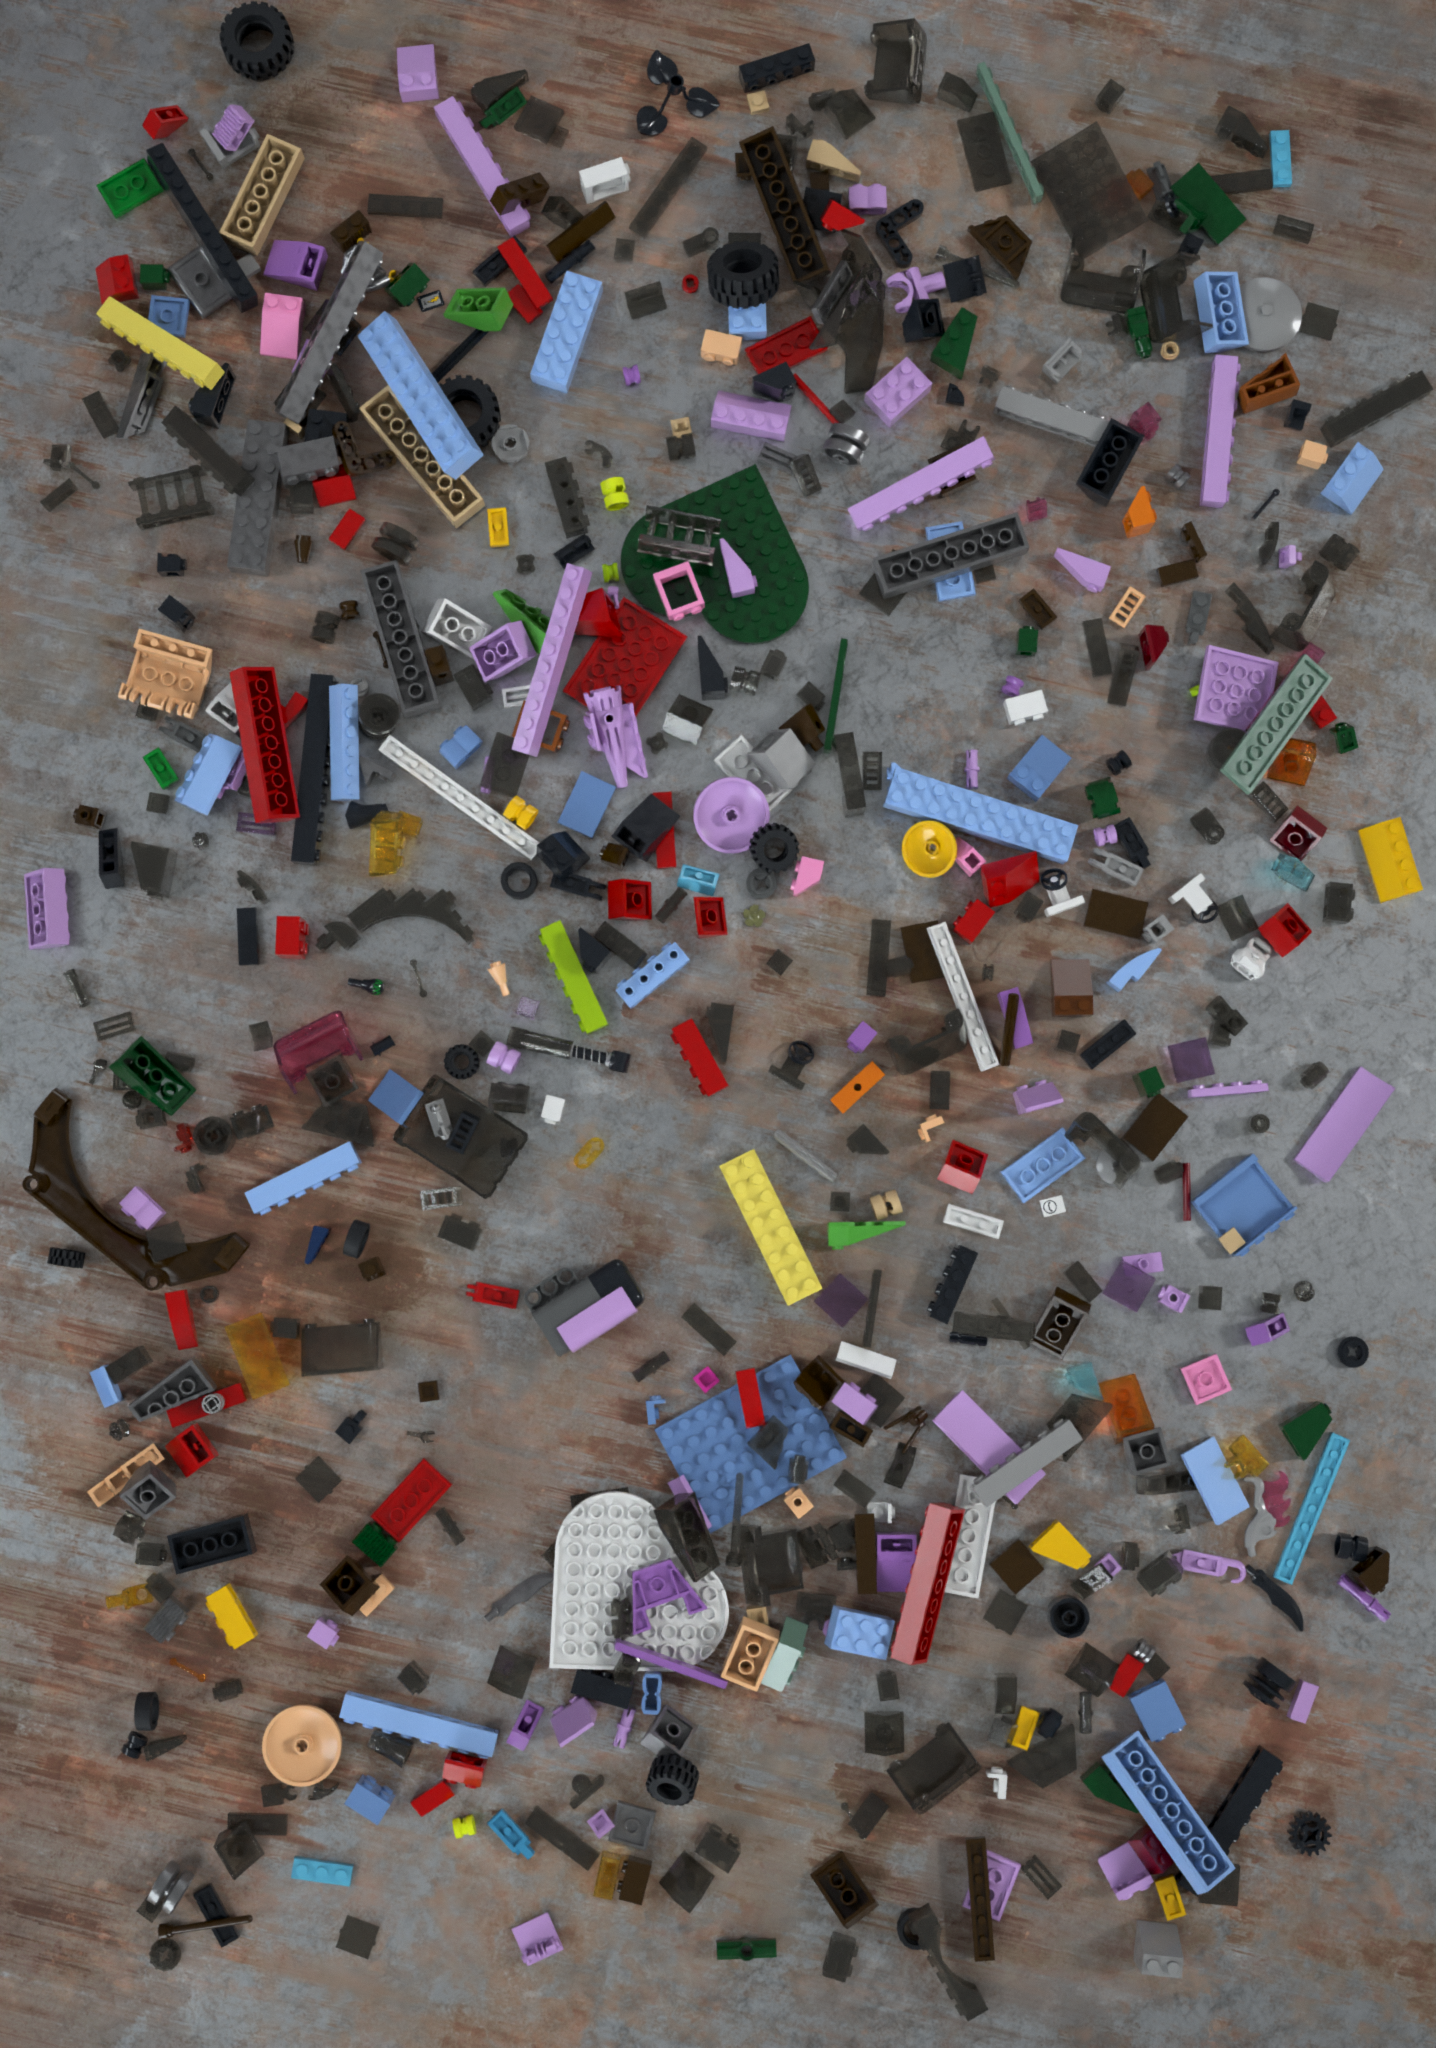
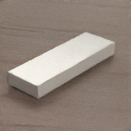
M948 1204L943 1223L999 1239L1004 1223L1003 1220Z
M841 1341L835 1361L891 1379L897 1360Z

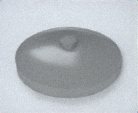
M1255 278L1242 284L1240 292L1249 344L1243 347L1254 352L1268 353L1286 346L1296 335L1302 320L1300 301L1294 291L1283 282L1272 278Z

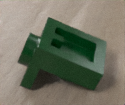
M1341 722L1329 729L1330 733L1334 735L1338 753L1343 754L1359 748L1353 726L1346 722Z

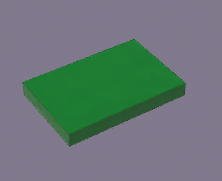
M145 158L96 185L116 219L164 192Z

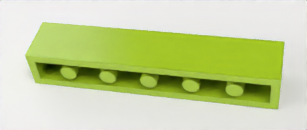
M561 920L539 929L541 934L538 937L542 945H547L549 950L546 953L550 963L554 962L557 967L554 972L558 980L562 979L565 984L562 987L566 998L570 997L573 1002L570 1004L574 1015L578 1014L581 1019L578 1024L582 1033L586 1031L590 1035L609 1026Z

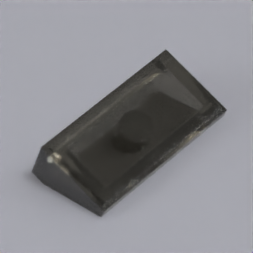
M1076 1261L1063 1272L1088 1303L1103 1291L1079 1261Z
M870 1792L848 1825L866 1839L889 1805L873 1792Z

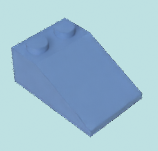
M1041 735L1008 775L1007 780L1037 802L1071 760V757L1045 736Z

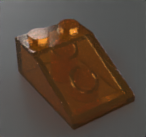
M1135 1374L1098 1383L1107 1422L1115 1445L1123 1443V1437L1154 1429L1155 1425Z

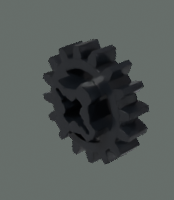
M1308 1810L1307 1815L1301 1811V1817L1299 1818L1294 1815L1295 1822H1289L1292 1829L1287 1830L1292 1835L1288 1840L1293 1843V1848L1295 1850L1299 1849L1302 1855L1306 1851L1308 1856H1311L1312 1852L1319 1855V1849L1325 1852L1324 1845H1330L1327 1837H1332V1834L1327 1832L1331 1829L1330 1825L1325 1824L1327 1820L1324 1817L1320 1818V1814L1317 1812L1313 1816L1310 1810ZM1309 1830H1310L1311 1833H1312L1311 1836H1309V1835L1307 1834V1832H1308Z

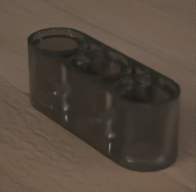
M606 921L593 934L596 940L634 969H637L648 955Z

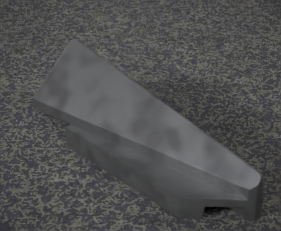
M142 353L140 355L116 437L119 439H127V437L144 432L164 381L159 376L167 363L165 361L163 363L158 361L152 353Z

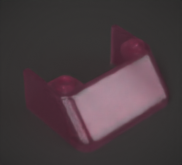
M339 1010L333 1011L278 1039L273 1045L280 1073L294 1095L298 1093L295 1083L305 1079L307 1067L339 1051L344 1056H351L356 1053L360 1061L364 1060L360 1046L345 1016Z

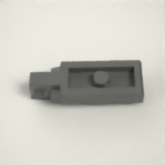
M1195 590L1192 593L1185 626L1186 632L1190 633L1188 639L1190 644L1195 645L1199 635L1203 636L1212 594Z

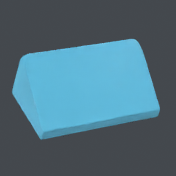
M683 864L677 887L714 896L719 874Z

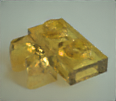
M1243 1434L1228 1447L1234 1456L1224 1464V1467L1236 1466L1237 1472L1234 1478L1239 1480L1248 1473L1253 1478L1257 1477L1269 1463Z

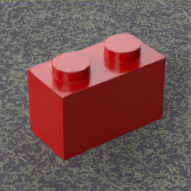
M976 899L974 902L970 900L964 908L967 911L963 917L959 915L952 924L955 926L952 931L969 944L975 940L995 913V911L979 899Z

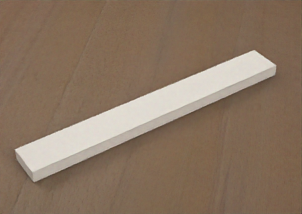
M946 921L927 928L980 1071L982 1072L1000 1065Z

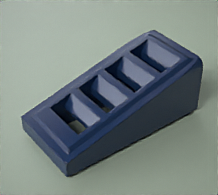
M313 1226L304 1261L305 1264H312L331 1229Z

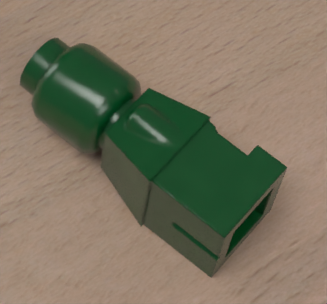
M1144 306L1127 309L1124 314L1127 332L1134 341L1135 351L1140 356V359L1151 357L1153 350L1151 340L1147 337L1149 329Z

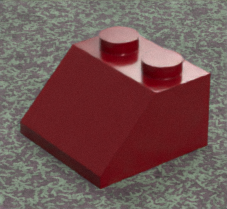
M1297 805L1269 841L1300 863L1322 839L1328 828Z

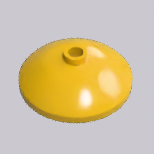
M925 820L914 824L904 835L902 855L907 866L917 875L927 878L938 877L946 873L953 866L957 857V843L953 833L945 825L937 821ZM932 844L936 846V850L931 848Z

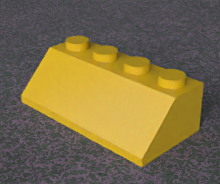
M1401 817L1358 830L1380 903L1415 894L1423 890Z

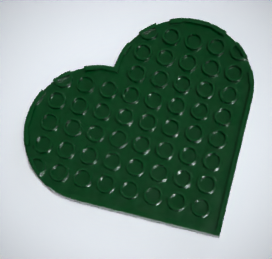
M756 464L647 513L634 524L623 543L621 570L624 582L631 595L639 604H642L658 615L667 616L653 580V574L689 561L705 602V608L700 613L713 630L733 642L756 645L774 641L788 633L798 622L805 610L809 593V582L805 566ZM724 538L751 570L752 576H756L758 587H755L754 594L732 598L720 549V539ZM688 575L662 584L672 610L697 601ZM689 613V614L684 615V616H685V617H689V616H693V615H692V613Z

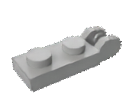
M1094 848L1093 853L1106 858L1103 864L1089 858L1088 864L1134 887L1137 885L1144 870L1142 867L1115 854Z

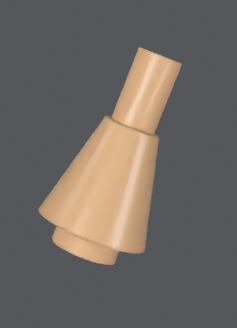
M501 961L489 964L491 968L487 970L497 985H499L502 996L509 995L506 984L505 963L501 964Z

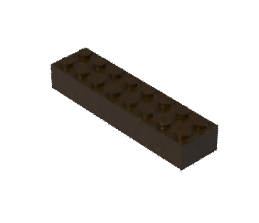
M774 126L740 141L739 145L796 288L830 274L831 270Z

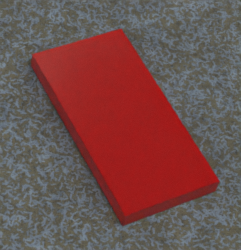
M809 316L745 348L744 351L758 375L784 362H787L791 369L827 351L828 347L812 317Z
M423 1458L370 1517L399 1543L453 1484Z

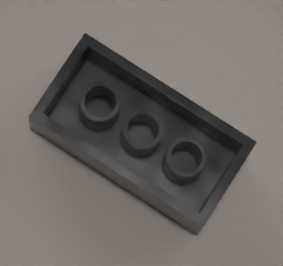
M248 1513L178 1531L167 1536L176 1575L252 1555L257 1552Z

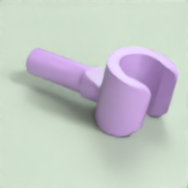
M608 586V596L613 598L615 609H619V588L617 586Z

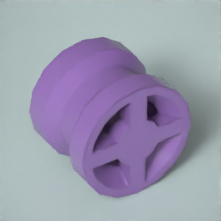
M637 364L631 368L622 367L626 386H630L634 382L637 384L641 383Z
M1007 676L1006 684L1002 686L1001 691L1011 697L1019 696V689L1023 687L1024 682L1014 676Z

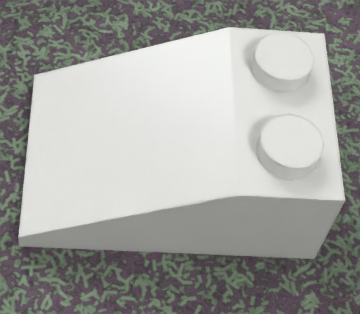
M446 598L437 599L421 633L474 660L469 647L488 636L492 626Z

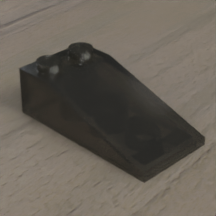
M695 1492L677 1494L653 1510L660 1530L693 1582L699 1581L720 1565Z

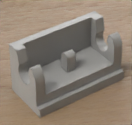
M1069 337L1044 364L1042 372L1058 384L1082 358L1081 348Z

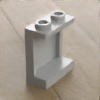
M206 127L200 130L203 140L222 169H225L260 147L258 141L260 136L254 127L249 129L236 151L226 150L212 135L215 128L209 132Z

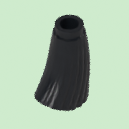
M351 801L345 817L349 828L354 829L385 817L389 814L386 803L362 805Z

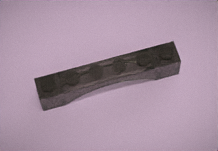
M927 1903L908 1914L910 1930L913 1935L918 1934L920 1939L917 1941L923 1951L927 1950L929 1953L927 1959L932 1968L937 1967L938 1972L936 1974L942 1984L946 1983L948 1986L946 1992L951 2000H956L957 2004L955 2007L959 2015H964L967 2021H970L989 2010L976 1984L956 1975L942 1959L940 1951L942 1928L930 1904Z

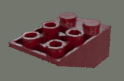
M1148 1823L1128 1840V1843L1149 1874H1163L1174 1863V1860Z

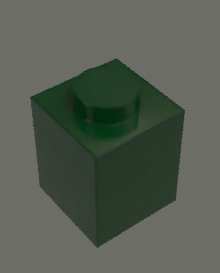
M140 264V284L144 290H167L170 276L163 265Z
M1031 626L1019 628L1015 655L1035 656L1037 652L1038 630Z

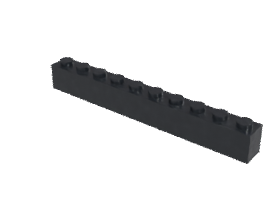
M160 143L147 149L148 164L240 312L244 313L258 306L256 291L165 145Z
M311 673L297 799L300 817L295 819L291 862L294 864L317 866V861L321 859L319 842L323 841L321 823L324 824L325 822L323 805L327 803L325 786L329 784L327 767H330V756H328L330 749L329 686L339 684L334 675Z

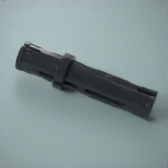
M588 239L577 249L574 248L571 254L544 274L547 280L552 284L578 262L581 263L583 258L595 250L592 242Z

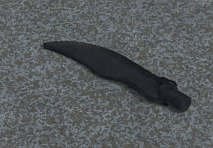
M1248 1564L1245 1568L1252 1578V1583L1263 1589L1268 1594L1272 1604L1287 1614L1302 1632L1303 1617L1294 1599L1268 1578L1263 1570H1255Z

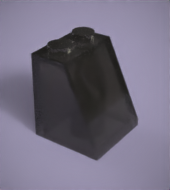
M131 841V849L141 890L146 892V896L151 897V899L162 901L163 898H169L178 854L167 847Z

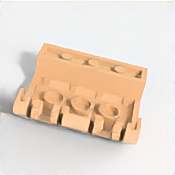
M139 629L133 646L137 652L127 683L121 684L118 697L135 702L139 695H142L141 705L146 706L147 704L148 707L162 711L165 710L169 713L178 705L177 715L182 716L184 714V717L193 719L200 709L209 681L213 650Z

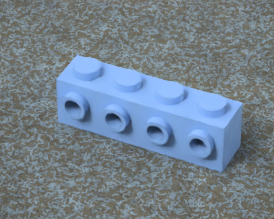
M676 942L673 944L667 943L661 949L662 953L658 956L654 954L646 961L648 964L645 967H638L631 973L633 976L629 980L623 979L617 984L618 989H616V992L630 1009L635 1007L690 962V959Z

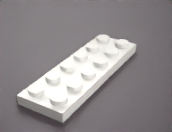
M960 1474L954 1506L965 1509L945 1592L979 1598L995 1502L985 1507L971 1488V1485L974 1484L973 1480L977 1477Z

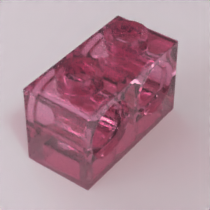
M1147 402L1133 412L1127 426L1145 435L1142 441L1145 439L1149 441L1160 428L1159 425L1162 418L1153 406Z

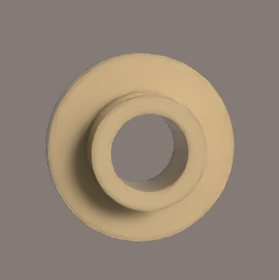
M1172 341L1164 343L1160 350L1161 356L1166 360L1176 359L1180 351L1179 346ZM1171 349L1173 353L1169 354L1166 350Z

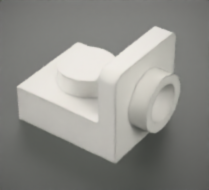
M867 1502V1513H874L875 1522L892 1523V1518H895V1507H892L891 1502Z
M1001 1767L986 1769L987 1777L997 1778L993 1782V1792H996L998 1799H1006V1771H1003Z

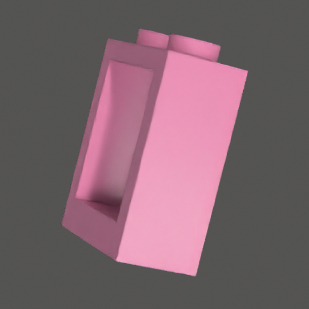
M689 561L653 574V580L669 621L673 619L674 621L681 620L685 617L684 615L692 613V615L697 614L705 608V602ZM688 575L697 601L672 610L662 584Z

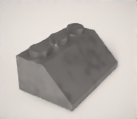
M333 436L277 448V462L284 485H295L299 481H313L318 477H331L339 473V462Z

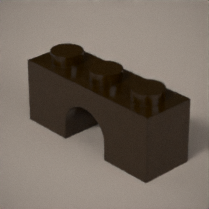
M538 172L497 186L490 202L501 216L515 211L517 205L525 200L528 206L542 202L550 186L542 174Z

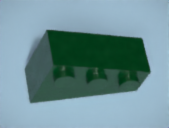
M961 307L940 339L930 358L932 363L960 380L963 377L978 316Z

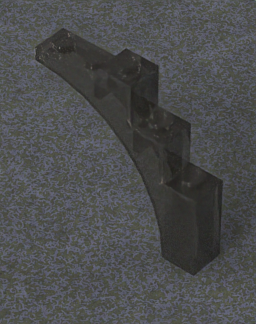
M382 888L347 915L361 933L373 925L388 919L421 917L446 925L459 934L468 945L474 941L472 937L474 932L468 925L464 927L461 924L460 920L462 917L456 910L451 911L457 905L454 903L456 898L450 890L446 892L444 889H441L428 901L424 902L427 899L420 890L416 892L412 888L395 902L394 900L397 897L390 889L386 891Z

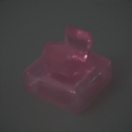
M1036 497V500L1032 502L1027 500L1026 507L1029 522L1047 517V502L1045 498L1040 499Z

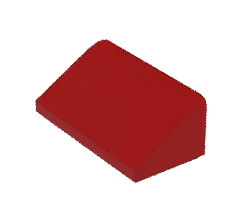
M442 1779L413 1798L410 1804L423 1817L453 1797L455 1793L448 1782H446V1779Z

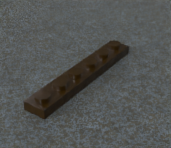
M985 1836L966 1837L975 1962L995 1960L986 1838Z

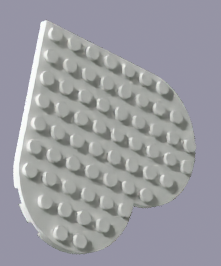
M620 1491L598 1493L577 1504L563 1520L556 1538L549 1668L675 1672L615 1650L614 1642L616 1637L691 1665H695L702 1660L704 1661L715 1651V1648L723 1639L728 1625L729 1605L725 1589L716 1573L704 1562L687 1554L673 1552L670 1530L660 1512L645 1499ZM670 1558L708 1609L689 1615L683 1597L647 1609L646 1613L652 1629L633 1635L632 1571Z

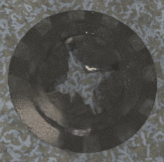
M172 1939L157 1940L151 1946L149 1952L150 1964L155 1967V1970L159 1969L163 1972L172 1970L178 1965L181 1958L179 1945ZM167 1949H169L167 1954L169 1959L165 1958L161 1962L160 1960L162 1955L160 1954V1952L164 1953Z

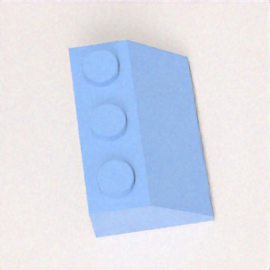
M1357 442L1320 494L1352 515L1384 469L1375 454Z

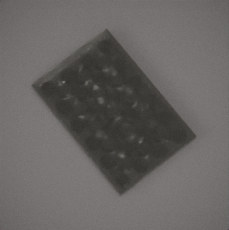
M1097 121L1030 161L1081 260L1149 221Z

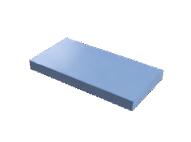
M963 522L925 527L927 541L963 530ZM972 571L935 583L938 602L976 595Z
M1062 1127L1000 1173L1021 1202L1025 1203L1086 1158Z
M1214 1436L1180 1454L1216 1525L1222 1524L1250 1507Z

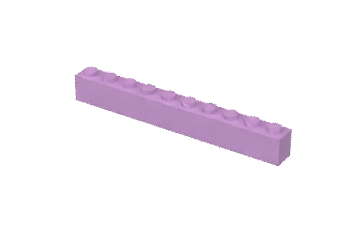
M568 563L566 565L512 750L535 757L538 756L593 573L583 567Z

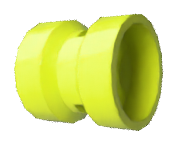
M473 1814L466 1815L463 1819L459 1817L452 1819L456 1839L463 1838L464 1834L470 1836L476 1834Z

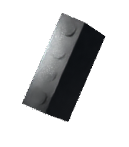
M1111 418L1076 485L1089 499L1106 507L1145 435Z

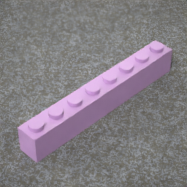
M452 96L434 106L436 117L510 237L512 238L514 235L516 236L530 228L529 220L531 217L526 208L522 209L520 206L521 202L517 205L515 211L501 216L490 202L497 186L508 183L509 180L507 178L504 179L501 175L502 169L497 162H493V155L488 147L485 148L482 144L484 141L480 133H475L473 129L474 124L469 116L466 117L463 112L465 110L461 102H456Z
M1216 354L1212 360L1199 506L1222 508L1229 500L1230 492L1227 491V484H1230L1231 473L1228 470L1233 459V455L1230 454V448L1234 445L1232 429L1234 430L1236 418H1233V413L1237 409L1235 393L1239 389V382L1236 381V378L1241 368V364L1238 363V356Z
M982 436L848 508V511L856 528L859 531L863 530L866 532L874 527L873 524L889 520L891 518L890 515L906 511L907 506L923 502L924 497L929 494L934 496L940 493L941 488L946 485L948 487L955 485L961 477L965 476L967 478L976 473V469L989 467L993 464L992 461L995 460V457L987 440Z

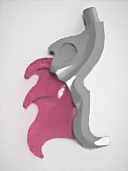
M1279 1471L1280 1478L1274 1482L1262 1481L1257 1476H1245L1243 1478L1245 1482L1251 1481L1255 1486L1253 1506L1257 1510L1256 1515L1247 1525L1244 1535V1545L1247 1548L1249 1557L1257 1555L1255 1545L1258 1541L1275 1536L1277 1532L1274 1530V1527H1283L1290 1520L1291 1516L1282 1517L1284 1511L1288 1509L1291 1503L1290 1498L1286 1501L1283 1500V1494L1288 1488L1289 1480L1282 1471Z

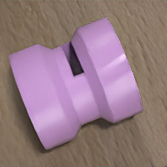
M1113 824L1107 825L1105 828H1094V838L1098 847L1104 846L1105 843H1117V833Z

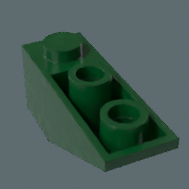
M1096 1762L1080 1776L1082 1782L1095 1797L1134 1813H1139L1129 1796L1127 1797L1124 1794V1789L1117 1780L1113 1781L1110 1777L1112 1772L1105 1764L1101 1766Z

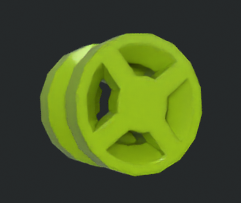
M617 562L612 565L602 564L604 583H608L610 580L619 581Z

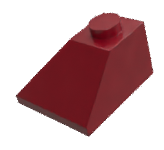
M1148 624L1138 634L1145 671L1151 669L1169 642V634L1165 631L1164 626Z

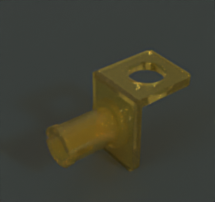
M150 1583L130 1586L122 1590V1594L107 1596L105 1598L106 1606L110 1609L124 1605L125 1610H129L133 1606L153 1602ZM139 1589L147 1591L146 1599L140 1600L137 1598L136 1594Z

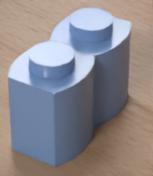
M467 725L458 727L453 733L454 737L450 740L446 739L440 745V754L455 769H458L483 744L482 740Z
M645 1671L642 1682L644 1691L641 1703L642 1711L644 1714L658 1715L662 1701L660 1693L662 1673L659 1671Z

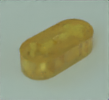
M597 1137L591 1138L575 1155V1165L580 1169L588 1168L603 1152L604 1142ZM599 1141L601 1149L599 1151L595 1149L590 1153L589 1151L593 1147L591 1143ZM588 1153L589 1157L586 1159L588 1163L586 1165H579L580 1160L578 1157H584Z

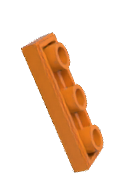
M871 1061L830 1101L843 1114L885 1074ZM855 1084L860 1085V1091L854 1089Z

